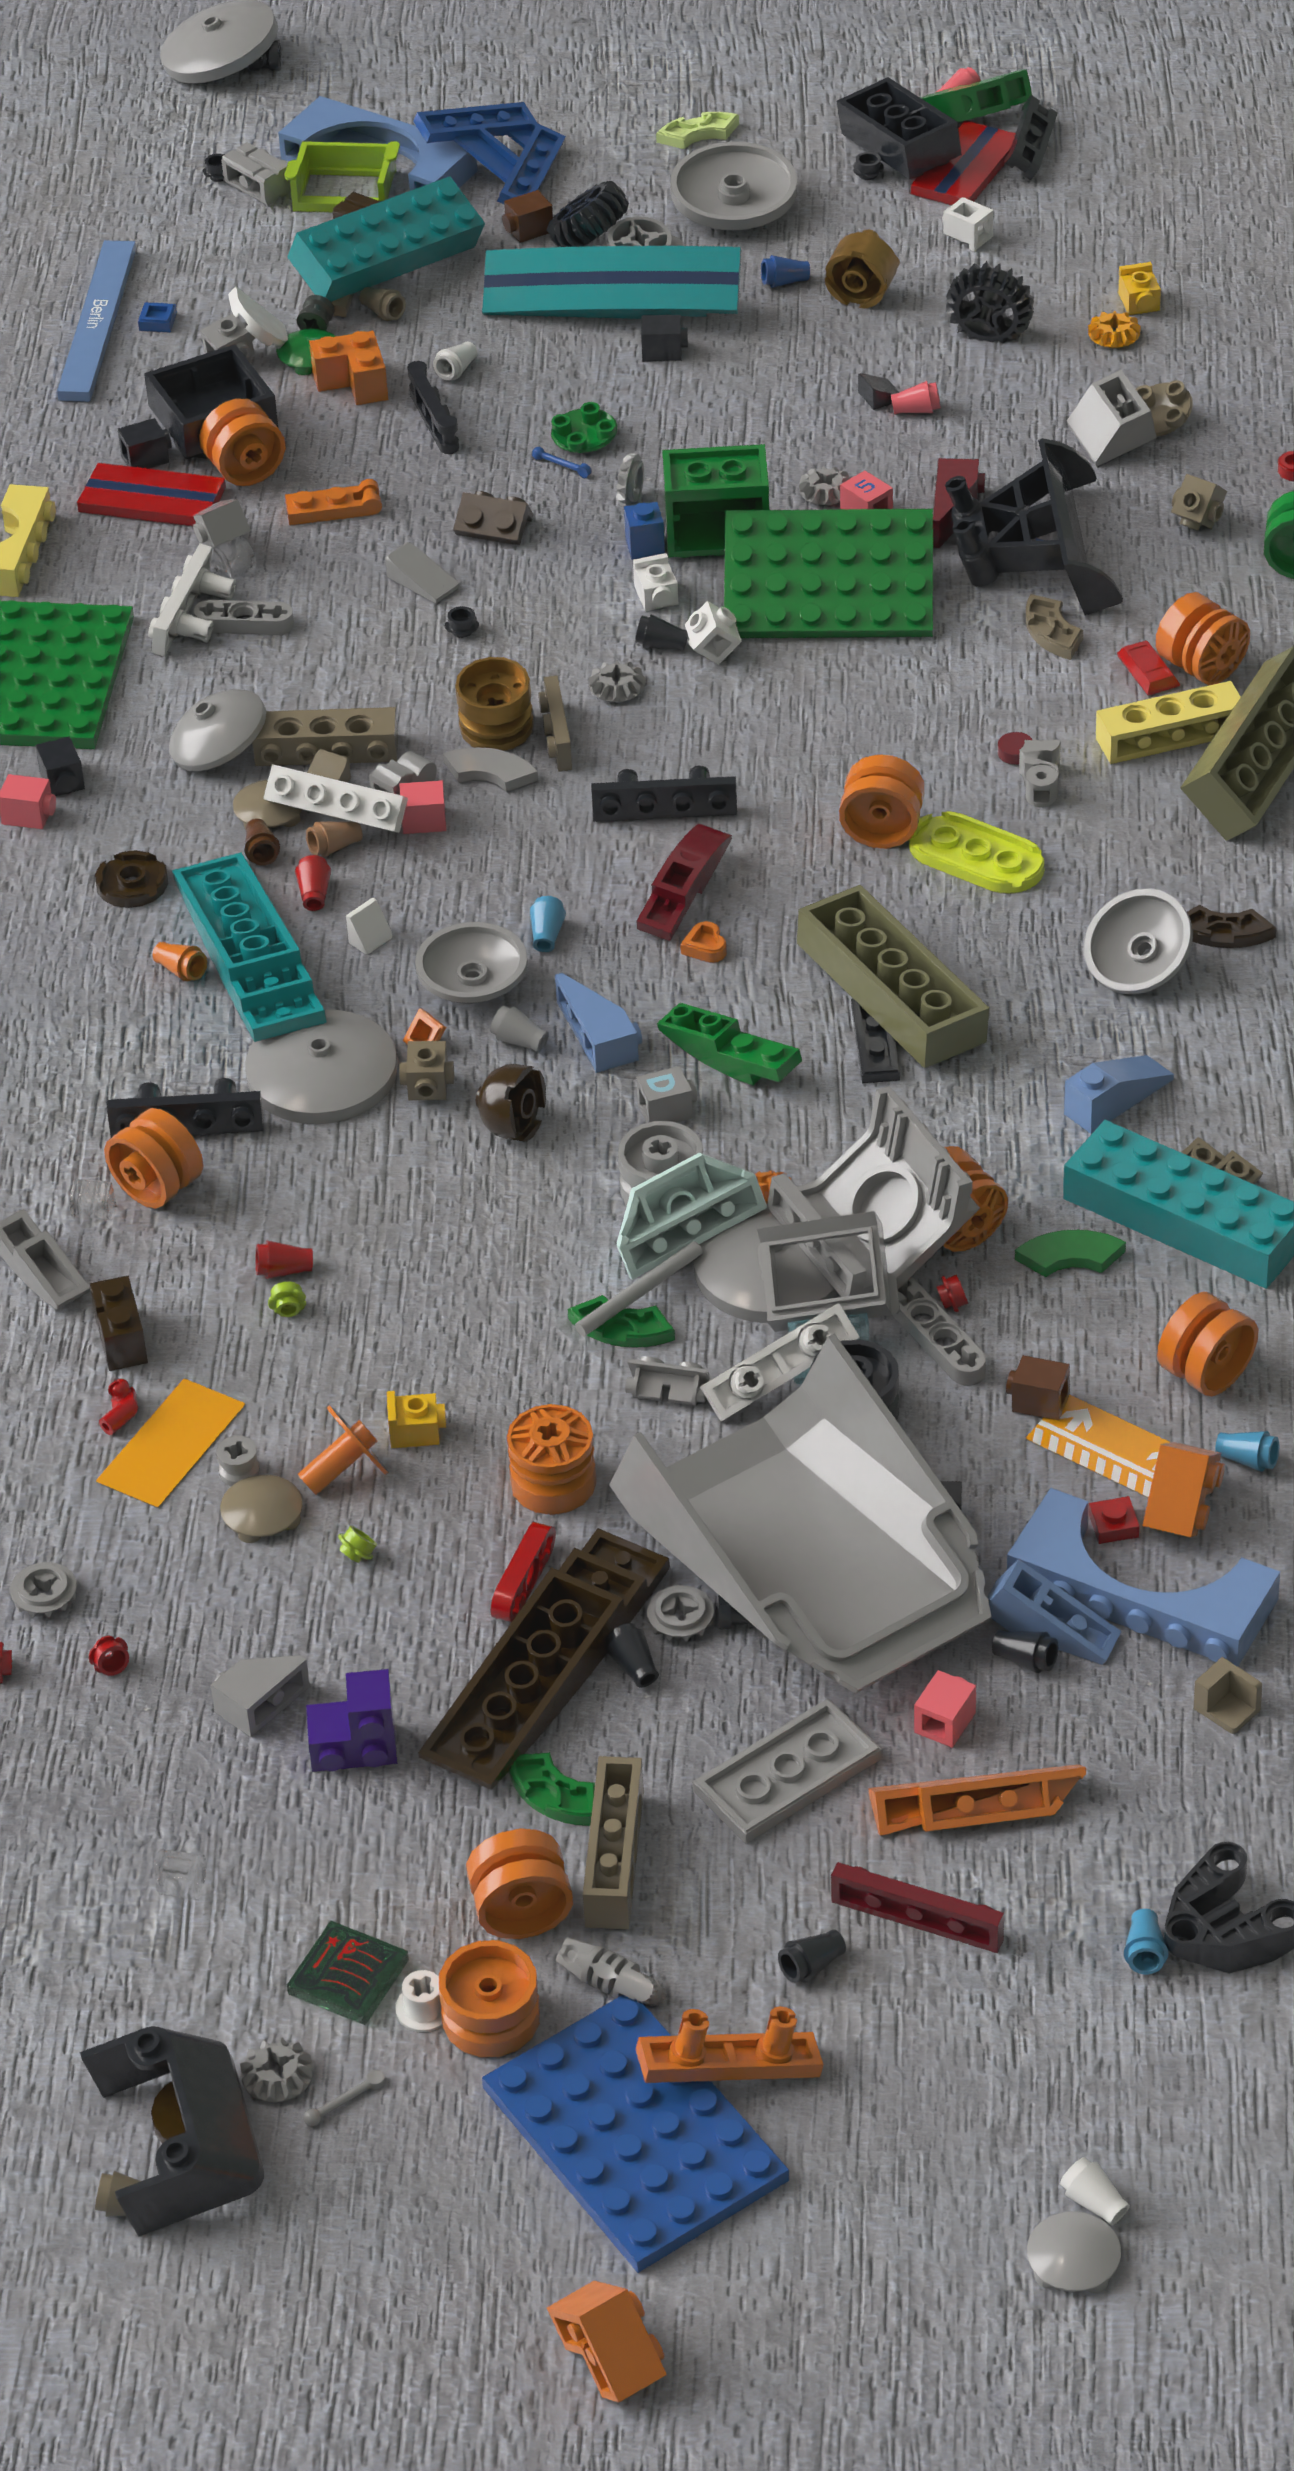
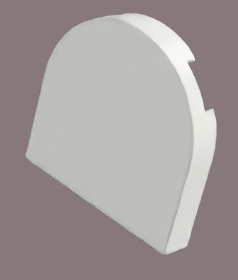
M235 286L228 294L234 316L238 317L241 314L248 324L245 329L266 346H271L274 343V347L280 349L288 340L285 324Z

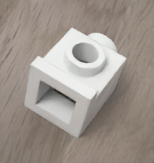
M962 197L943 212V234L968 243L969 250L975 252L993 237V209Z
M667 554L634 559V587L645 612L679 605L678 583L668 563Z

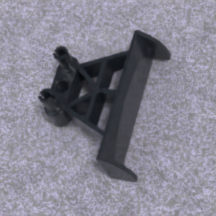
M1044 438L1038 440L1042 461L981 502L972 497L965 477L955 476L946 482V491L949 493L954 505L952 508L953 531L956 535L959 556L972 585L976 587L987 586L998 578L999 573L1066 570L1085 616L1123 602L1122 593L1114 580L1102 570L1089 565L1087 562L1072 490L1095 482L1097 477L1088 459L1075 448L1059 441ZM1047 494L1050 495L1049 501L1030 507ZM992 531L998 532V534L994 538ZM1057 531L1059 540L1036 541L1038 537Z

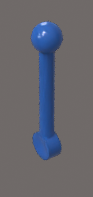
M536 447L532 451V456L536 460L545 459L577 471L582 478H587L592 473L590 466L586 463L581 465L546 453L541 447Z

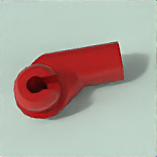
M117 1379L108 1387V1392L112 1396V1409L99 1419L100 1427L108 1435H113L130 1421L138 1411L135 1389L130 1387L125 1379Z

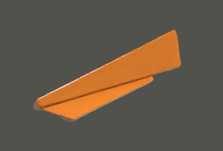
M1069 1765L868 1788L879 1835L891 1834L922 1824L924 1831H934L1055 1815L1063 1805V1800L1079 1779H1083L1086 1775V1767L1082 1765Z

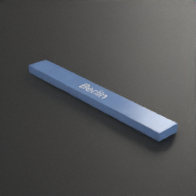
M104 240L57 389L59 401H91L136 253L135 241Z

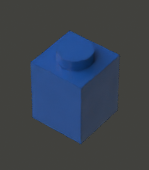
M658 502L624 506L625 538L631 560L664 554V522Z

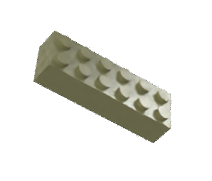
M1294 646L1263 663L1180 787L1226 841L1258 824L1294 769Z
M861 885L798 910L797 944L921 1066L927 1068L987 1042L989 1007Z

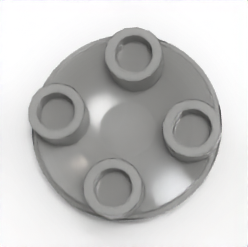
M1061 2212L1044 2219L1034 2228L1027 2244V2258L1034 2272V2279L1042 2287H1054L1069 2292L1088 2291L1099 2293L1108 2287L1109 2279L1114 2275L1119 2266L1121 2246L1114 2230L1102 2219L1084 2212Z

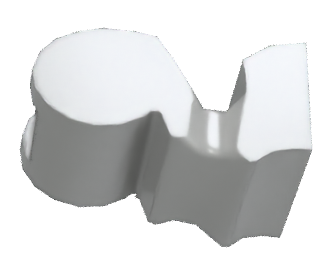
M1025 740L1024 746L1020 749L1019 774L1022 775L1024 786H1026V801L1032 806L1048 807L1058 798L1061 740Z
M408 751L397 762L390 760L388 764H379L369 775L370 788L400 795L399 783L434 781L437 767L433 762L417 753Z

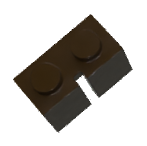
M129 1275L90 1283L95 1319L108 1370L114 1371L147 1364L148 1359L143 1328Z

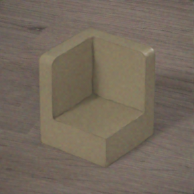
M1221 1657L1195 1681L1193 1709L1229 1733L1235 1734L1261 1711L1262 1683L1224 1657Z

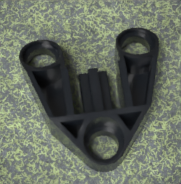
M1220 1842L1211 1847L1175 1887L1165 1922L1164 1940L1168 1951L1174 1956L1228 1974L1270 1963L1294 1949V1925L1288 1928H1280L1272 1923L1282 1917H1291L1294 1920V1901L1276 1899L1258 1910L1250 1911L1244 1915L1240 1911V1904L1235 1899L1231 1901L1230 1898L1244 1884L1247 1874V1853L1236 1843ZM1226 1860H1235L1239 1864L1233 1870H1223L1216 1865ZM1174 1936L1184 1937L1189 1939V1941H1181L1175 1938Z

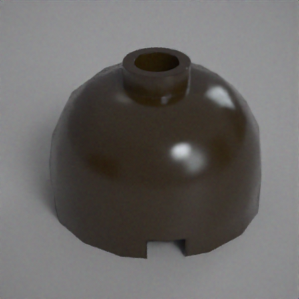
M506 1064L492 1071L482 1086L479 1087L475 1098L476 1106L479 1109L483 1124L494 1135L527 1142L534 1137L542 1120L536 1119L538 1107L545 1108L546 1085L540 1070H534L533 1066Z

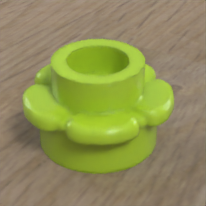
M290 1281L281 1282L271 1289L268 1306L282 1317H293L305 1308L306 1295L302 1292L299 1284Z
M350 1526L345 1534L340 1533L338 1535L342 1543L339 1548L340 1551L351 1560L360 1563L362 1558L366 1560L373 1558L371 1553L377 1546V1543L360 1529Z

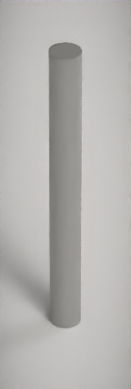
M695 1241L688 1244L575 1324L577 1332L583 1337L591 1333L702 1255L701 1246Z

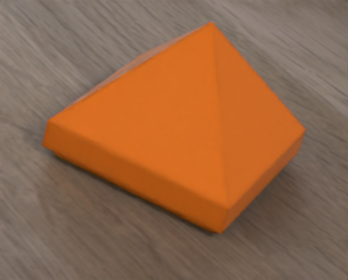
M419 1008L403 1041L408 1044V1041H440L447 1027L427 1011Z

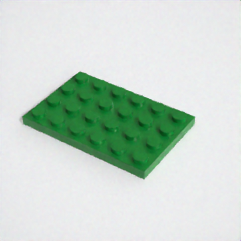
M933 509L725 510L724 607L734 614L740 638L933 637Z
M15 600L0 601V745L36 747L35 745L70 736L76 749L96 748L133 623V606L18 602Z

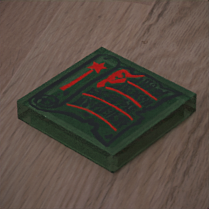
M330 1920L287 1983V1992L291 1996L366 2025L409 1961L408 1951Z

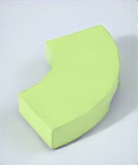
M702 112L701 117L689 120H685L684 117L678 118L663 126L656 133V143L685 149L692 143L701 140H726L738 127L739 115L729 112Z

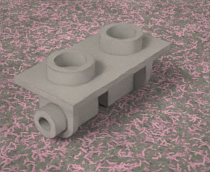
M649 1356L641 1357L640 1360L628 1359L627 1363L632 1377H627L625 1392L632 1393L633 1398L661 1401L663 1388L668 1387L670 1388L669 1402L697 1406L698 1402H706L707 1398L700 1387L711 1379L708 1370L703 1369L701 1365L693 1362H681L679 1365L664 1364L662 1360Z

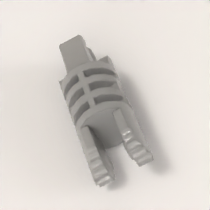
M567 1937L562 1944L556 1962L576 1975L584 1983L614 1998L624 1995L647 2006H659L660 2003L663 2004V2000H666L665 1996L667 1993L663 1984L640 1972V1966L637 1963L605 1947L595 1946Z

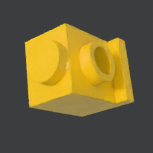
M1151 262L1119 266L1118 294L1129 315L1160 311L1161 288L1152 271Z
M387 1391L391 1449L440 1445L439 1428H447L445 1403L437 1404L436 1393L395 1396V1391Z

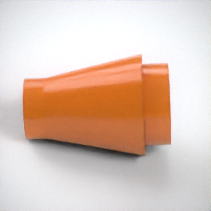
M159 942L154 947L152 954L153 960L156 963L163 965L186 982L200 979L207 969V957L197 946Z

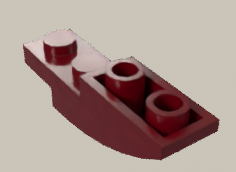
M699 823L693 827L674 848L651 884L652 894L636 921L637 930L671 941L696 894L703 893L728 848L732 835Z

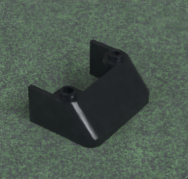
M151 2026L80 2052L81 2059L103 2098L163 2075L171 2074L186 2132L169 2138L157 2150L155 2162L159 2175L115 2191L116 2198L138 2237L249 2196L261 2186L264 2179V2168L235 2063L224 2043L214 2039Z

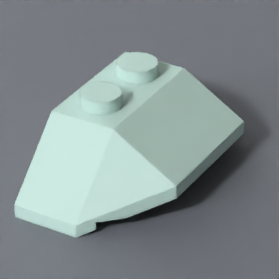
M699 1152L633 1187L617 1241V1247L629 1278L633 1280L656 1268L691 1242L695 1241L701 1244L768 1208L756 1175Z

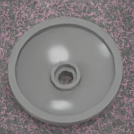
M240 689L220 691L201 699L181 717L172 732L169 743V752L172 759L180 768L188 771L208 770L230 761L243 752L260 733L266 719L265 705L254 692Z
M1136 889L1120 894L1107 902L1096 913L1086 931L1084 957L1088 969L1100 984L1118 993L1139 994L1156 989L1169 981L1185 963L1193 939L1191 920L1179 901L1163 891ZM1151 948V950H1150L1149 953H1147L1146 955L1142 956L1143 952H1144L1146 949Z
M485 922L459 923L435 932L421 944L415 958L417 977L429 992L445 1000L465 1004L490 1001L509 992L524 977L528 963L526 948L517 935L504 927Z

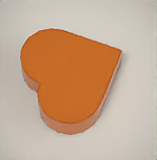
M704 921L696 924L680 944L682 955L705 962H719L727 954L726 940L720 936V929L713 922Z

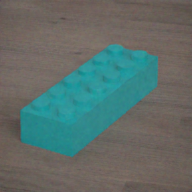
M451 176L299 231L296 233L287 257L313 293L321 295L332 302L361 291L365 287L377 285L475 248L485 222Z
M1104 1120L1064 1164V1200L1265 1289L1271 1285L1294 1257V1201L1110 1121Z

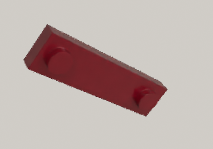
M837 1862L831 1874L832 1903L994 1953L999 1952L1004 1941V1913L994 1910L987 1905L970 1903L875 1874L862 1867H852Z

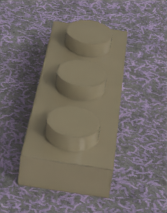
M558 676L544 677L545 692H538L540 713H547L542 714L545 736L551 735L547 737L549 758H556L558 772L572 770L571 742Z

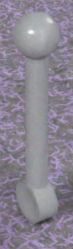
M372 2070L367 2074L366 2081L318 2109H308L303 2116L305 2124L316 2126L320 2123L322 2116L366 2090L381 2089L385 2084L383 2072Z

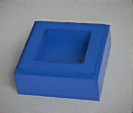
M144 303L138 319L139 331L171 332L177 315L176 304Z

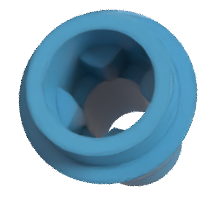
M539 897L530 907L533 947L539 952H550L555 948V941L566 917L563 903L556 897Z
M1268 1431L1230 1434L1221 1432L1217 1437L1215 1452H1220L1221 1457L1263 1472L1265 1468L1273 1469L1276 1466L1280 1449L1278 1437L1270 1436Z
M1139 1909L1131 1917V1927L1124 1948V1959L1133 1971L1144 1975L1158 1972L1166 1962L1169 1954L1168 1948L1158 1924V1915L1151 1909Z

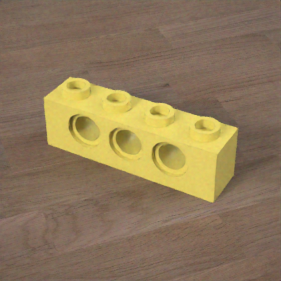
M1232 681L1097 710L1096 740L1110 764L1211 742L1241 696Z

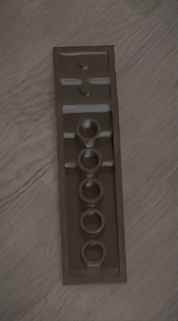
M597 1528L582 1550L577 1548L572 1550L559 1570L551 1567L419 1750V1758L492 1790L510 1771L516 1759L520 1755L525 1754L606 1656L608 1647L606 1637L616 1627L631 1623L670 1569L669 1558Z

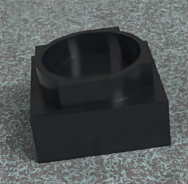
M236 344L144 373L148 406L165 429H167L173 438L174 444L186 460L193 457L208 459L200 447V431L203 422L211 411L224 402L233 399H249L257 403L269 419L278 427L274 393Z

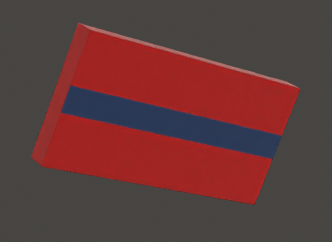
M965 120L958 128L962 155L950 160L945 165L937 166L924 172L922 176L917 177L911 184V194L953 205L962 197L974 202L1005 165L1004 160L1010 152L1016 133Z
M97 463L77 501L78 512L193 526V524H196L193 517L195 514L220 501L226 489L225 478Z

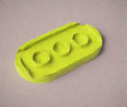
M946 811L942 812V816L932 817V814L925 815L919 818L918 827L912 838L909 839L910 852L919 862L993 892L1007 894L1023 892L1037 885L1044 875L1045 868L1044 858L1041 855L1042 851L1034 842L961 813Z

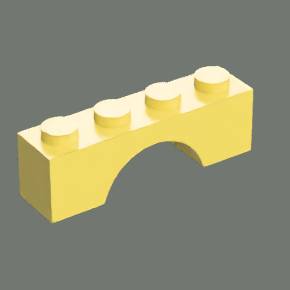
M10 484L1 503L5 532L12 534V536L0 542V596L19 597L23 585L29 582L30 568L32 563H36L38 560L39 546L41 542L46 541L49 522H53L55 519L56 505L50 499L49 487Z

